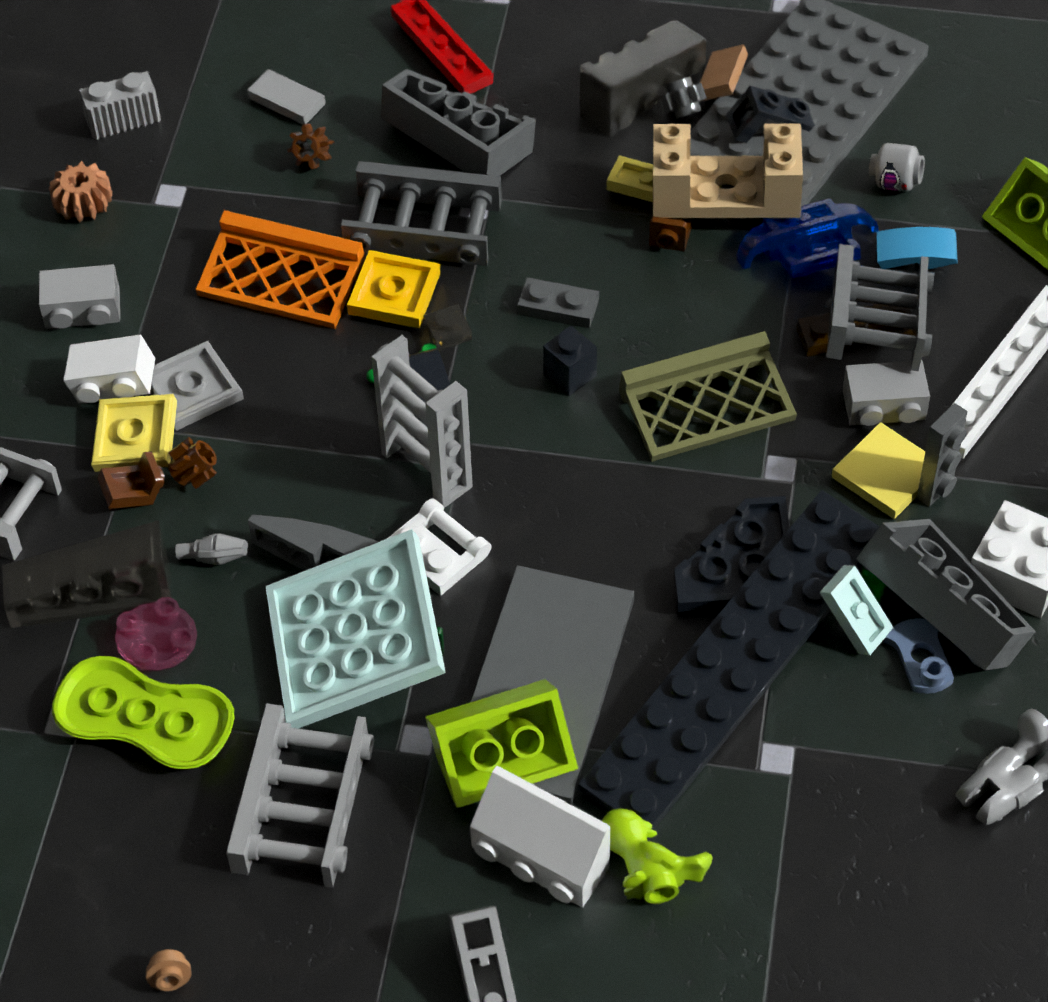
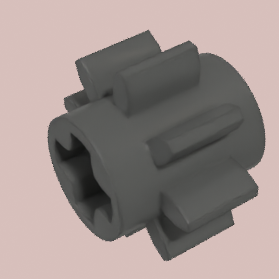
M691 77L666 84L668 94L660 97L665 113L674 111L676 119L701 111L699 102L707 99L702 83L693 85Z

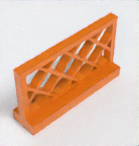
M224 210L219 221L221 231L196 287L197 296L336 329L358 273L360 274L366 259L362 243ZM227 243L240 245L245 253L228 261L223 256ZM267 252L277 255L279 261L263 269H260L255 260L256 257ZM301 260L311 263L314 269L298 277L294 276L289 267ZM251 261L256 272L237 280L231 269ZM285 269L290 280L271 288L265 277ZM334 269L347 271L343 280L331 286L323 275ZM224 272L228 273L233 282L220 289L209 287L212 278ZM319 277L325 289L306 297L300 285ZM261 280L267 290L256 297L245 295L242 288ZM295 288L302 299L288 306L280 304L277 296ZM330 296L334 303L330 316L314 312L311 305Z

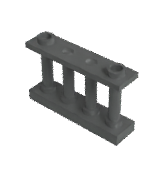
M358 161L356 169L358 196L364 197L358 221L342 220V238L361 242L364 252L372 250L404 257L488 265V236L480 235L485 211L500 212L502 203L501 176ZM379 199L400 201L394 225L372 223ZM414 202L435 205L430 229L408 227ZM450 206L471 209L466 233L444 231Z
M839 244L833 275L826 358L841 360L844 345L851 346L852 342L912 351L911 370L919 371L921 358L929 357L932 344V334H926L927 295H931L934 282V273L928 272L929 257L921 256L917 274L860 266L859 261H853L854 246ZM857 280L914 289V294L859 286ZM855 300L913 309V314L856 306L857 302ZM854 321L911 329L913 332L912 335L860 328L855 327Z

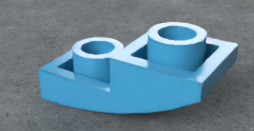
M907 227L876 232L877 261L881 269L913 263L920 264L921 256L929 257L928 269L958 263L956 232L954 229Z

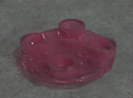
M163 597L156 602L139 605L129 612L120 614L116 621L115 641L118 652L126 662L139 669L159 671L173 668L186 660L195 648L197 630L194 620L185 610L179 608L178 602L173 598Z

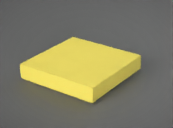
M174 394L99 399L91 461L94 471L100 472L101 468L138 465L143 452L152 451L157 465L168 467L171 461V456L168 453L172 450L177 400Z
M880 422L833 468L832 478L895 519L917 497L925 451Z

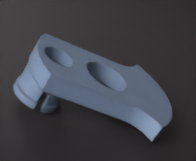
M920 618L909 619L895 625L884 638V643L893 646L897 650L913 692L936 693L949 687L953 683L954 676L938 639L940 631L926 619ZM917 648H924L930 651L933 657H928L922 663H919L912 658L911 652Z

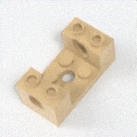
M654 124L653 216L661 218H800L803 183L801 124H764L763 156H690V124ZM729 184L734 186V188L722 189L719 186Z

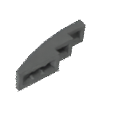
M251 515L248 519L253 544L304 571L378 543V541L333 526L294 518Z

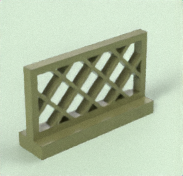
M765 331L621 372L619 393L623 402L628 403L651 462L796 419L797 413L769 352L770 341ZM762 364L768 374L764 385L744 376L748 368ZM722 376L735 382L730 393L727 395L709 387L713 378ZM739 385L759 393L753 406L734 398ZM688 387L699 392L693 405H690L673 397L676 390ZM704 395L724 403L718 416L698 408ZM765 395L779 401L783 411L770 414L758 407ZM652 397L663 402L655 416L642 410L638 400ZM668 405L688 413L681 427L662 419ZM728 406L749 414L744 423L737 425L722 418ZM695 416L713 424L709 433L698 435L687 430L692 417ZM647 422L652 424L650 428L648 427ZM657 426L677 435L673 443L657 448L652 437Z

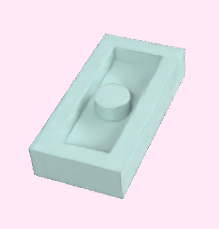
M843 565L820 591V594L858 654L871 655L893 629L892 624L855 566Z

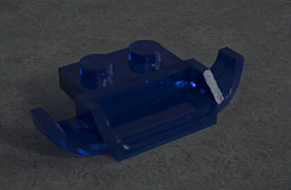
M829 198L801 206L800 218H762L763 223L750 230L742 240L737 253V261L743 269L750 268L754 257L764 251L771 262L779 260L792 278L808 276L813 272L835 267L839 244L854 246L853 261L861 259L860 245L852 237V226L865 224L872 233L879 231L875 219L863 208L848 203L834 204Z

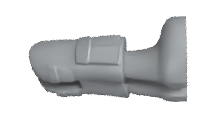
M1028 709L1019 716L1017 723L1019 738L1013 748L1001 746L995 749L980 762L977 771L956 792V798L964 807H968L976 802L988 790L994 793L983 804L976 815V818L984 825L1000 821L1009 812L1026 806L1044 791L1042 782L1048 779V720L1035 709ZM1046 750L1044 756L1035 765H1023Z

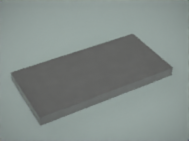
M517 565L471 702L546 679L557 688L578 769L533 783V785L572 805L633 606L634 591Z

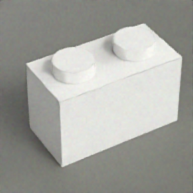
M142 335L72 344L69 348L64 382L79 404L94 403L99 401V399L150 394L155 357Z

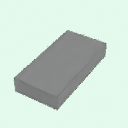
M269 69L247 90L250 100L303 125L307 124L325 105L324 95Z

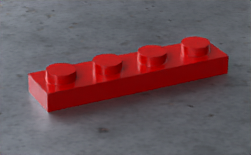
M403 0L390 6L391 17L460 93L467 92L472 94L493 84V73L426 0Z

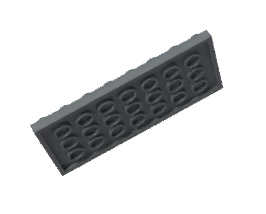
M802 0L742 70L733 94L719 97L690 131V156H763L764 124L781 123L766 119L747 143H743L734 139L726 114L750 85L764 90L770 89L777 94L790 98H799L808 105L815 127L810 132L801 129L803 163L802 212L928 54L929 45L826 0ZM723 184L721 185V188L731 189L734 188V186L729 184ZM767 218L786 228H789L796 220V218Z

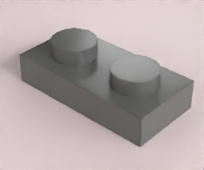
M527 277L517 305L518 315L590 328L599 302V291Z

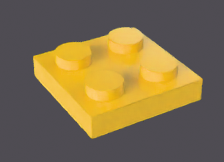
M369 250L347 304L348 314L420 328L440 276V264Z

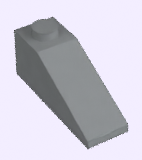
M486 906L448 915L468 1002H517L496 907Z

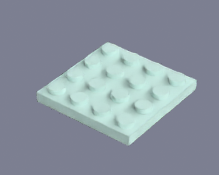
M412 529L265 586L286 723H291V728L304 727L446 673L419 537Z

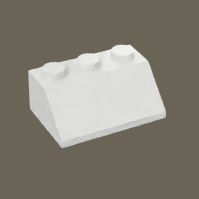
M499 766L495 767L470 826L471 845L475 852L489 862L498 861L511 868V871L525 882L534 881L544 886L559 901L564 903L571 901L583 908L609 869L610 826Z

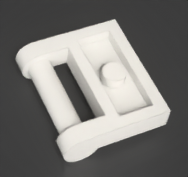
M434 498L426 501L418 514L388 537H393L411 529L417 534L428 586L440 596L488 556L492 547L483 537L476 538L445 513L444 506ZM435 524L467 551L461 556L431 533L428 528Z

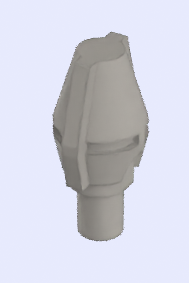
M221 533L203 537V539H197L194 543L176 544L175 553L177 559H196L197 562L222 565L246 556L248 541Z

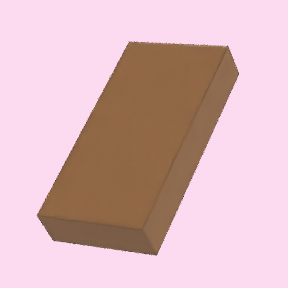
M744 44L712 52L700 81L707 99L701 101L733 94L748 56Z

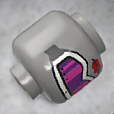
M885 143L880 148L878 154L871 155L869 174L875 176L876 184L881 189L908 192L913 189L915 184H920L922 181L925 164L924 156L919 155L918 149L915 146Z

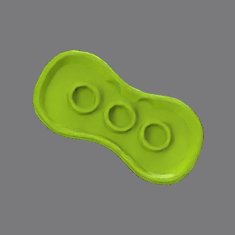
M112 656L90 657L76 664L61 681L52 703L54 721L67 734L81 739H117L126 741L140 747L161 764L177 769L198 768L211 761L225 745L234 723L233 705L226 695L219 690L200 684H167L155 681L142 674L130 663Z

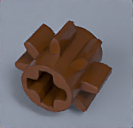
M309 123L302 125V133H290V137L294 141L292 147L287 149V151L293 152L297 158V166L308 161L310 168L314 169L319 167V159L326 161L332 158L328 153L329 145L334 143V140H328L324 134L325 127H320L313 131L312 125ZM307 140H312L311 145L307 142ZM310 147L314 150V152L311 153L309 151Z
M188 437L168 453L173 458L168 464L169 472L174 480L183 486L192 483L193 487L197 489L217 473L212 468L217 463L216 454L211 446L204 441L199 440L193 443L192 439Z

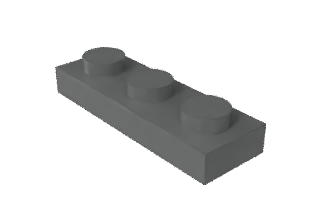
M956 403L951 405L929 429L917 499L928 507L940 496L943 498L948 496L957 482L955 471L962 458V454L959 451L961 443L967 434V430L964 427L968 411Z

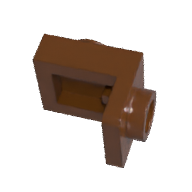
M152 451L143 452L138 465L101 468L97 479L109 509L153 505L159 489L163 487L164 473L162 467L157 465Z

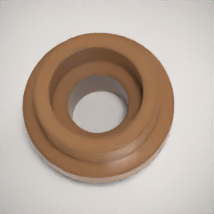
M176 950L157 952L151 957L146 968L148 984L153 988L163 991L176 990L186 984L191 977L190 963L181 952Z

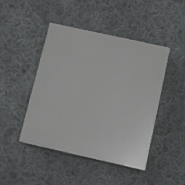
M208 341L154 365L150 393L152 395L174 394L177 400L175 431L244 399L242 389Z

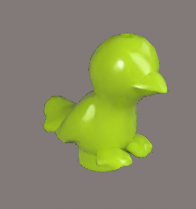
M621 808L609 811L602 820V822L610 826V851L620 855L625 860L629 875L625 877L623 887H626L624 895L627 896L628 900L644 897L648 903L652 904L670 901L678 895V887L684 884L685 880L702 882L705 873L712 863L713 857L710 853L703 852L690 857L677 856L664 846L647 841V838L656 836L657 832L651 829V823L644 821L634 811Z

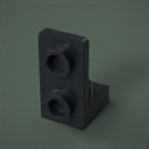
M751 85L726 114L734 139L743 143H747L766 119L785 124H801V129L809 132L815 127L810 109L803 100L777 94L770 89L764 90Z

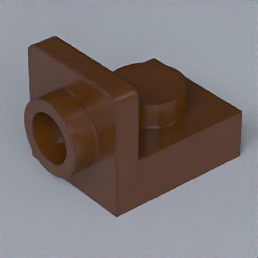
M651 217L649 246L685 252L694 218Z

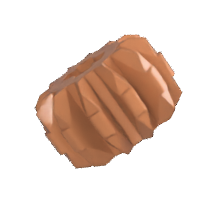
M82 161L76 167H71L67 164L65 172L56 171L54 180L50 182L49 191L53 207L57 213H62L66 220L76 217L81 223L83 218L88 216L95 220L96 212H107L108 203L112 201L109 177L105 171L98 169L96 163L88 167Z

